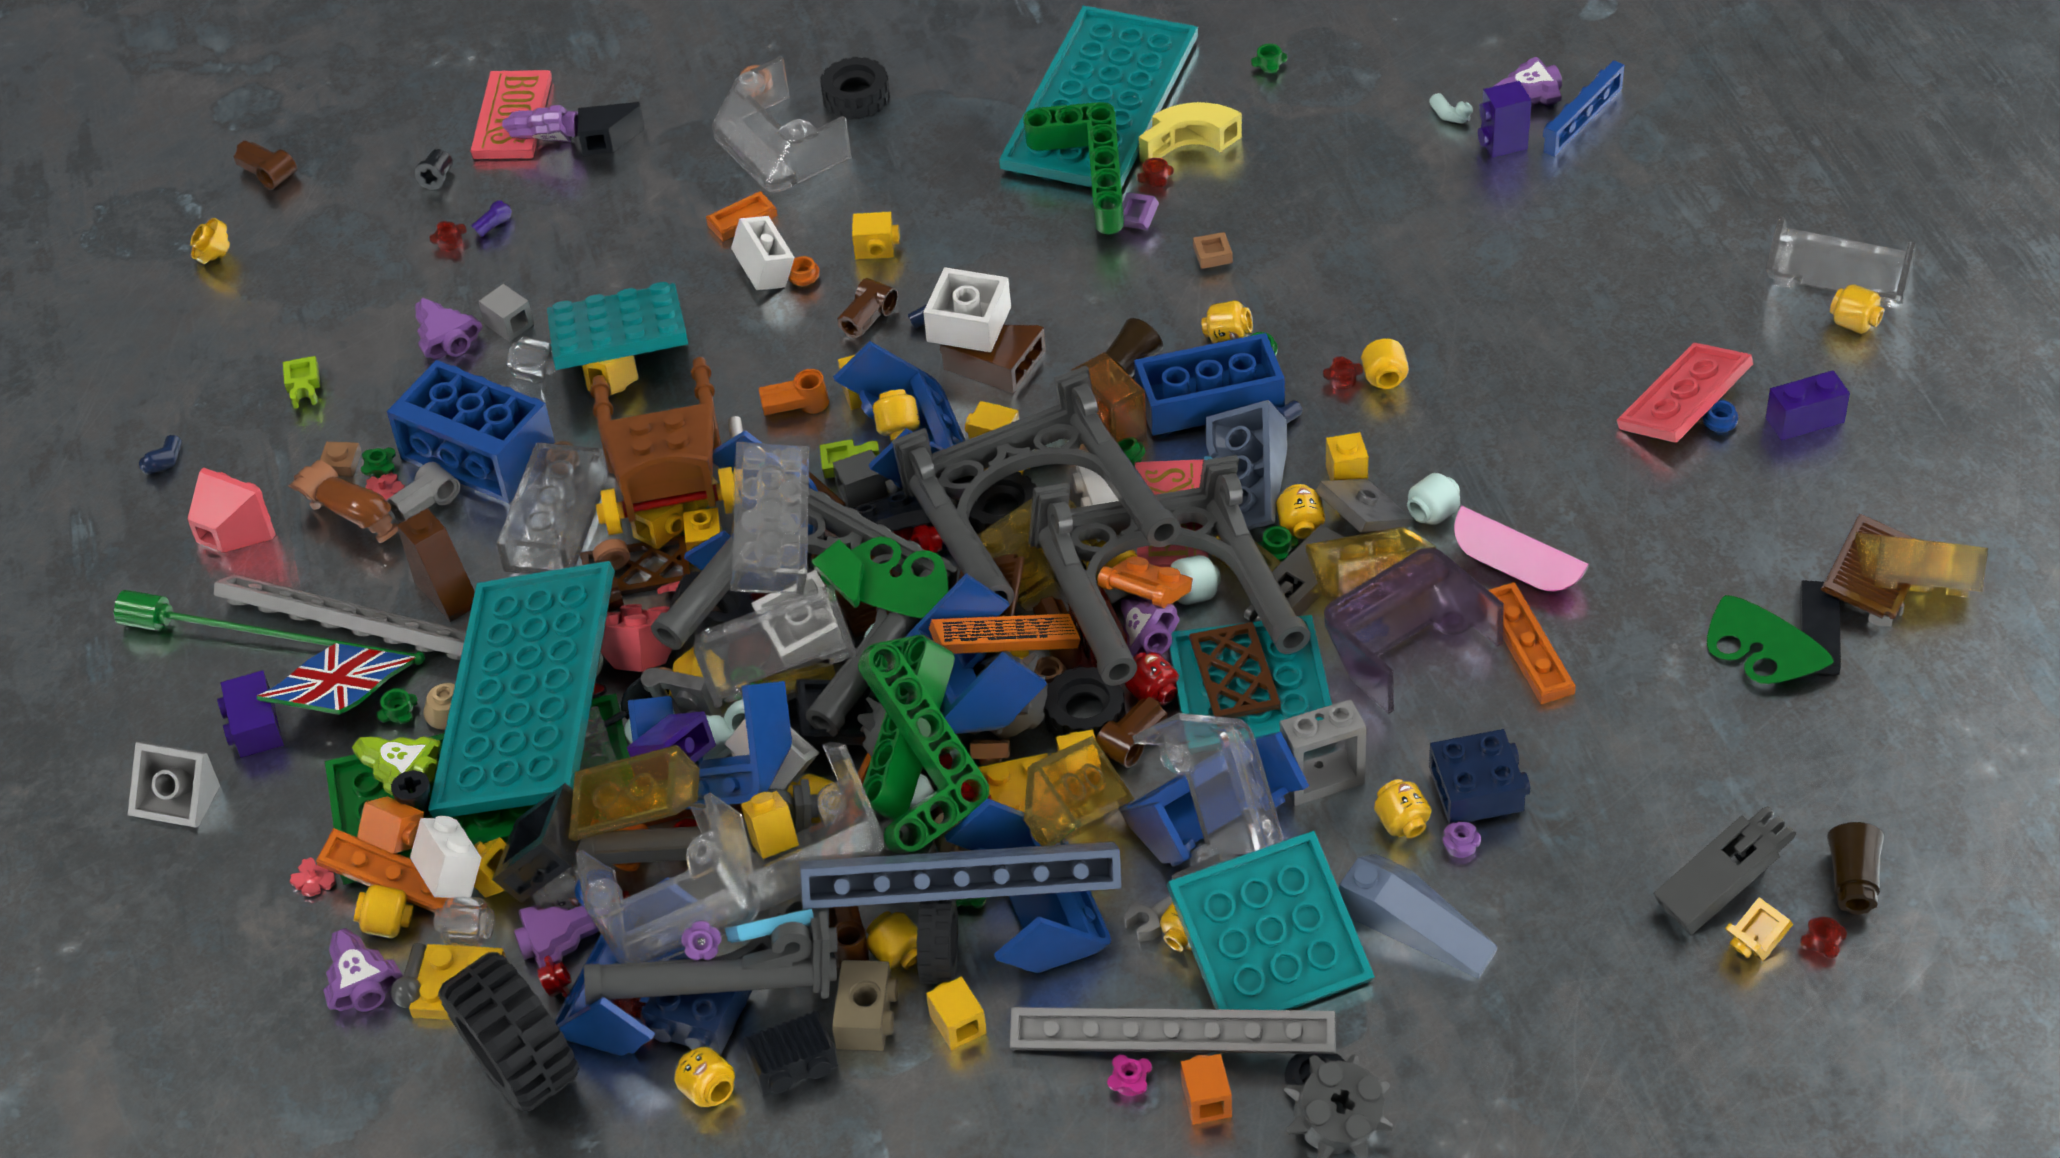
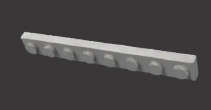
M231 575L216 581L214 584V596L226 598L227 602L233 605L251 604L258 606V610L261 612H283L289 614V618L293 620L305 621L311 619L319 621L320 625L326 628L344 627L352 629L351 632L358 636L376 635L383 637V641L387 643H408L415 645V649L419 651L433 652L437 650L447 653L448 658L461 659L466 631L238 575Z
M1011 1007L1010 1048L1012 1050L1336 1054V1012L1307 1010Z

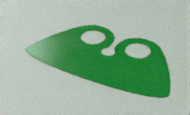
M880 536L872 538L851 550L862 560L864 566L859 594L861 602L894 613L923 619L948 593V580L944 561L938 554L932 551L922 550L910 554L901 566L902 574L899 577H892L890 570L897 566L902 554L901 547L895 540ZM885 544L892 548V558L882 564L873 562L870 558L871 550L877 545ZM923 557L931 559L934 563V570L930 575L917 577L912 573L911 566L915 560ZM821 576L822 581L826 585L836 590L823 576Z
M1725 595L1716 607L1707 635L1709 652L1719 659L1735 660L1750 651L1751 644L1761 643L1763 650L1753 653L1744 663L1746 675L1758 683L1772 684L1795 679L1832 665L1834 662L1833 657L1814 639L1792 624L1754 603L1739 597ZM1734 636L1740 640L1741 647L1734 653H1723L1717 648V642L1723 637ZM1768 658L1776 662L1777 670L1772 675L1760 676L1753 670L1754 663L1759 659Z

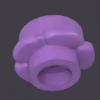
M1451 823L1444 829L1443 844L1447 851L1455 857H1468L1480 845L1481 835L1479 832H1476V827L1471 823Z
M706 921L693 923L692 927L685 929L682 934L681 943L686 948L685 954L696 961L701 958L710 960L715 957L719 951L718 945L721 943L719 930L711 927ZM698 938H704L705 944L699 945L697 942Z

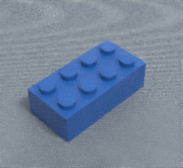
M1266 333L1134 360L1135 389L1152 436L1206 425V417L1269 400L1276 407H1283L1285 405V378Z

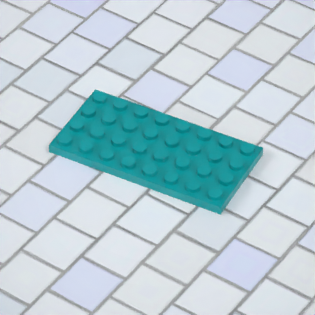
M1082 6L1024 114L1031 109L1096 102L1111 104L1115 110L1122 188L1139 154V136L1153 127L1152 116L1161 111L1198 37V26ZM1023 114L999 158L1000 169L1092 187L1089 146L1043 151L1030 149L1026 144Z
M610 561L476 584L428 809L433 818L437 816L454 817L534 805L564 783L576 791L615 572Z

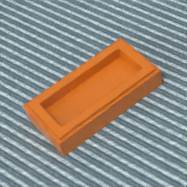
M759 191L706 216V221L709 228L724 242L735 236L740 218L769 216L770 219H773L778 214L777 208Z

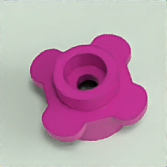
M1118 1055L1113 1058V1074L1107 1079L1109 1088L1125 1096H1135L1144 1093L1147 1090L1146 1076L1152 1070L1151 1062L1145 1058L1139 1060L1127 1058L1125 1055ZM1132 1072L1133 1075L1127 1076L1126 1073Z

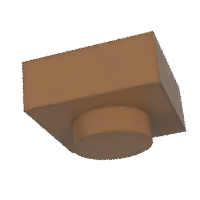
M1225 232L1193 238V248L1201 269L1233 263V253Z
M326 441L320 460L330 465L338 473V476L353 477L362 451L359 443Z
M1010 739L972 740L970 743V756L972 759H979L980 765L1000 763L1002 758L1010 756Z

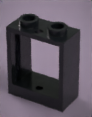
M566 783L561 785L516 819L492 880L522 903L570 868L593 805Z

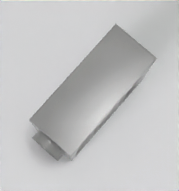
M1352 699L1280 721V732L1309 784V787L1304 790L1288 792L1294 806L1365 784L1367 726ZM1317 717H1322L1323 720H1320V721H1319V720H1316L1315 718H1317ZM1345 740V749L1303 762L1304 752Z

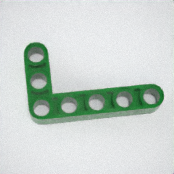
M1106 102L1041 107L1027 111L1024 114L1023 122L1026 144L1030 149L1043 151L1089 146L1096 229L1104 234L1119 232L1124 227V213L1114 107Z
M924 635L874 643L864 650L865 652L880 643L894 645L901 652L940 710L954 665L955 657L952 651ZM875 653L873 658L875 667L881 672H886V658L881 654ZM897 686L895 690L897 700L907 705L909 701L908 691L902 686ZM887 712L885 713L861 789L860 802L871 810L894 821L909 810L923 765ZM919 718L917 729L921 735L928 737L931 732L930 724L926 719Z
M880 643L866 650L861 655L859 670L938 788V790L886 827L884 842L891 852L900 855L923 848L969 815L988 798L989 785L901 652L890 643ZM875 653L881 654L886 658V672H881L875 667L873 663ZM897 686H902L908 691L909 701L907 705L897 700L895 696ZM919 718L926 719L930 724L931 732L928 737L921 735L917 729ZM941 750L947 751L952 757L950 769L944 768L939 762ZM964 782L970 784L973 788L974 797L971 802L962 797L961 786ZM933 804L939 805L942 808L944 817L940 824L934 822L930 816V808ZM903 825L908 827L913 834V840L909 846L903 844L899 838V831Z

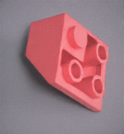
M203 467L198 475L187 518L195 541L225 553L272 540L276 533L260 488L253 483H245L231 478L223 472H215Z
M627 604L620 607V612H607L600 652L614 669L644 672L649 668H654L667 662L672 649L662 644L654 636L651 625L661 613H667L669 607L657 606L645 610L642 609L641 604Z

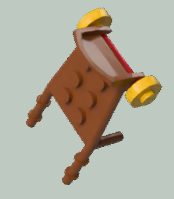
M703 357L695 358L693 360V368L691 369V376L696 381L694 394L700 403L697 405L611 420L614 411L613 405L609 402L608 398L611 394V388L606 383L604 376L597 375L593 378V385L590 389L591 396L595 399L593 414L598 420L607 469L609 473L615 474L624 501L618 502L615 488L600 491L602 503L596 504L599 524H606L609 536L623 533L621 519L628 518L629 522L636 521L635 512L708 499L709 507H715L717 501L723 500L726 514L740 512L738 499H743L744 493L741 477L733 478L732 467L717 469L720 483L712 484L713 450L721 445L713 403L715 389L709 381L711 369Z

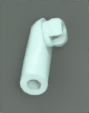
M1441 93L1434 94L1429 100L1434 111L1444 121L1463 124L1470 120V115L1473 113V107L1468 102L1464 104L1461 101L1457 104V107L1450 106Z

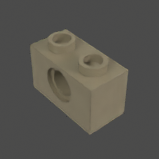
M842 960L832 1023L836 1049L884 1051L886 1035H892L894 1029V1013L889 1011L890 1002H897L898 978H892L889 962Z

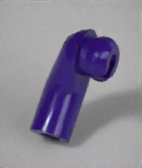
M495 201L491 205L490 210L471 226L482 238L495 226L510 219L511 208L503 201Z

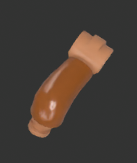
M317 460L310 467H304L294 476V481L288 485V487L302 493L307 499L311 500L309 505L313 510L319 509L324 505L346 520L357 524L360 529L368 528L371 533H377L376 540L379 543L388 540L398 532L397 523L391 524L392 517L388 513L391 510V505L381 494L338 478V473L324 461Z

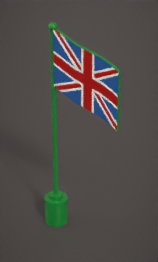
M122 590L114 606V618L119 625L161 631L165 625H168L174 619L330 646L308 659L282 682L257 695V700L321 712L340 715L363 702L392 676L413 663L420 665L425 660V655L421 651H417L414 654L173 612L172 605L169 604L168 598L160 595Z

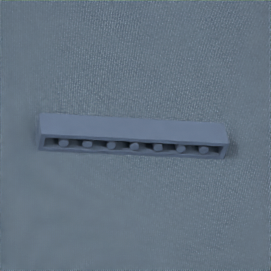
M1114 842L799 861L803 909L1122 889L1120 849Z

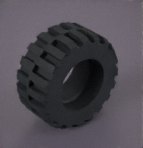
M499 952L486 953L441 985L438 996L450 1020L484 1071L517 1110H520V1112L532 1111L576 1079L579 1072V1064L563 1033L559 1030L554 1019L547 1012L543 1003L532 991L529 984Z

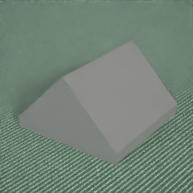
M136 742L127 815L189 827H199L220 787L208 754L146 742Z

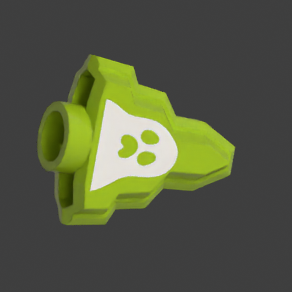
M425 736L416 740L399 737L391 741L381 737H359L353 744L352 750L362 764L373 768L374 777L383 783L384 791L393 795L391 791L393 780L399 774L406 771L416 770L423 772L428 777L430 785L434 782L441 742L440 740Z

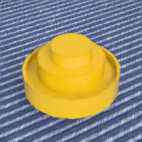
M212 218L206 224L202 223L196 228L190 240V245L192 246L191 257L194 260L206 264L210 260L213 261L218 257L222 258L227 253L230 242L228 241V233H226V224L216 218Z

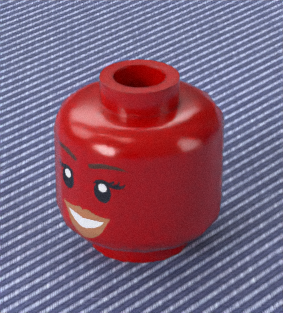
M1142 652L1133 657L1137 664V671L1129 681L1124 683L1126 688L1139 701L1142 698L1147 699L1151 697L1161 705H1167L1178 693L1176 688V682L1179 679L1178 672L1159 653L1150 652L1146 654Z

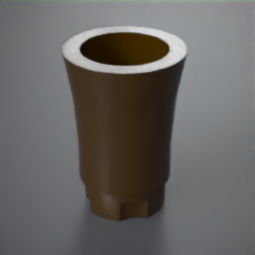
M1127 319L1118 336L1100 357L1098 364L1092 370V375L1097 380L1098 385L1109 392H1117L1122 385H1126L1135 375L1134 360L1156 356L1162 352L1163 342L1160 335L1152 326L1140 319Z
M1848 822L1837 825L1828 832L1827 839L1833 861L1835 894L1838 896V907L1851 914L1869 913L1871 909L1877 908L1880 857L1884 834L1878 827L1863 822Z

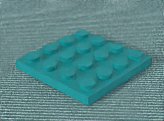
M658 282L652 284L649 288L641 290L627 288L615 295L605 297L600 294L591 295L584 301L574 303L571 301H560L547 308L555 370L689 344L675 283Z
M1312 615L1297 616L1304 620L1311 636L1305 647L1291 654H1284L1277 650L1262 621L1253 622L1281 703V709L1216 721L1189 635L1191 633L1238 624L1172 632V643L1169 653L1171 664L1179 674L1176 688L1178 689L1177 696L1188 755L1221 751L1244 739L1280 732V721L1332 705ZM1248 633L1236 635L1231 640L1247 648L1251 644ZM1213 641L1199 643L1202 652L1208 655L1218 645ZM1225 648L1217 659L1234 666L1241 657V654ZM1250 658L1241 668V670L1258 676L1261 672L1258 662ZM1211 666L1208 670L1211 681L1218 684L1227 675V672ZM1235 676L1226 688L1243 695L1251 683ZM1260 687L1251 697V699L1257 702L1270 700L1267 690ZM1220 695L1217 699L1220 710L1233 708L1237 703L1223 695ZM1317 717V718H1315L1316 720H1319V721H1320V720H1323L1322 717Z
M1315 831L1168 881L1166 885L1215 1010H1292L1372 981L1375 978Z

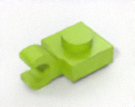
M853 439L819 445L824 479L835 477L833 462L871 449L875 457L880 454L878 441H869L855 446Z

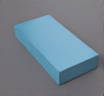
M812 909L727 927L725 928L727 941L735 943L771 935L776 927L787 922H799L810 926L811 918H814Z

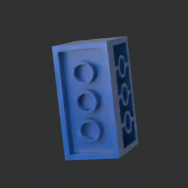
M438 360L386 411L402 460L419 467L428 462H436L455 477L460 484L508 504L546 464L548 449L555 443L546 403L538 398L519 393L510 387H504L491 382L483 376H476L461 370L455 365H448Z

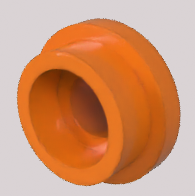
M810 257L794 258L788 280L795 285L807 286L818 279L820 275L819 267Z

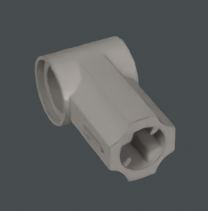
M428 462L419 468L414 482L388 498L387 501L391 505V511L399 522H403L434 503L439 505L451 503L459 494L460 483L438 463Z

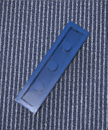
M1613 60L1604 70L1598 72L1595 79L1587 87L1584 86L1580 90L1578 96L1571 103H1567L1563 107L1561 113L1553 121L1550 120L1543 130V138H1545L1544 153L1555 157L1622 90L1624 64Z

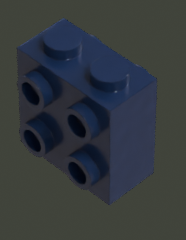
M1504 729L1430 743L1429 769L1449 824L1470 822L1524 811L1525 796L1529 795L1531 791L1527 773L1520 772L1517 746L1515 743H1509Z
M674 949L669 960L691 958L684 951ZM752 990L650 997L642 1011L645 1026L655 1033L653 1038L658 1041L676 1042L686 1045L692 1050L699 1047H710L721 1055Z

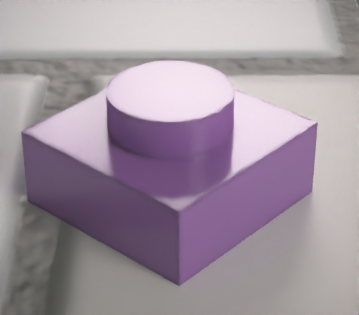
M1127 192L1123 199L1124 227L1148 230L1159 204L1155 196Z

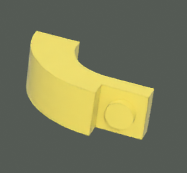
M1202 102L1186 103L1166 108L1152 116L1153 127L1139 136L1140 161L1150 166L1170 151L1192 144L1205 145L1221 152L1242 137V114L1227 106Z

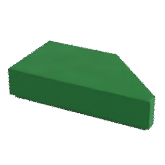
M838 539L811 562L814 569L854 608H857L860 605L859 594L864 566L862 560Z

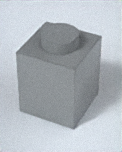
M502 284L478 301L484 325L509 342L534 325L529 301L505 284Z

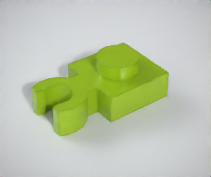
M316 356L284 361V385L293 407L299 408L298 402L304 397L310 398L311 404L316 405L318 399L315 388H320L319 366Z

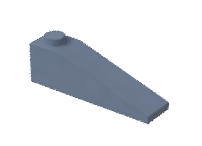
M1269 400L1206 417V447L1209 455L1213 459L1237 455L1239 459L1237 476L1242 486L1243 502L1238 505L1248 530L1275 523L1276 501L1280 494L1287 453L1286 418Z
M1372 854L1358 857L1339 884L1340 894L1352 920L1479 979L1497 951L1495 943L1411 869L1383 856Z

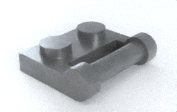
M649 668L642 673L641 683L645 690L651 693L653 698L668 696L666 689L671 691L675 702L672 701L675 714L705 711L706 715H720L724 718L706 678L659 668Z

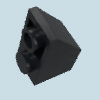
M640 102L578 108V135L583 156L614 153L644 130Z

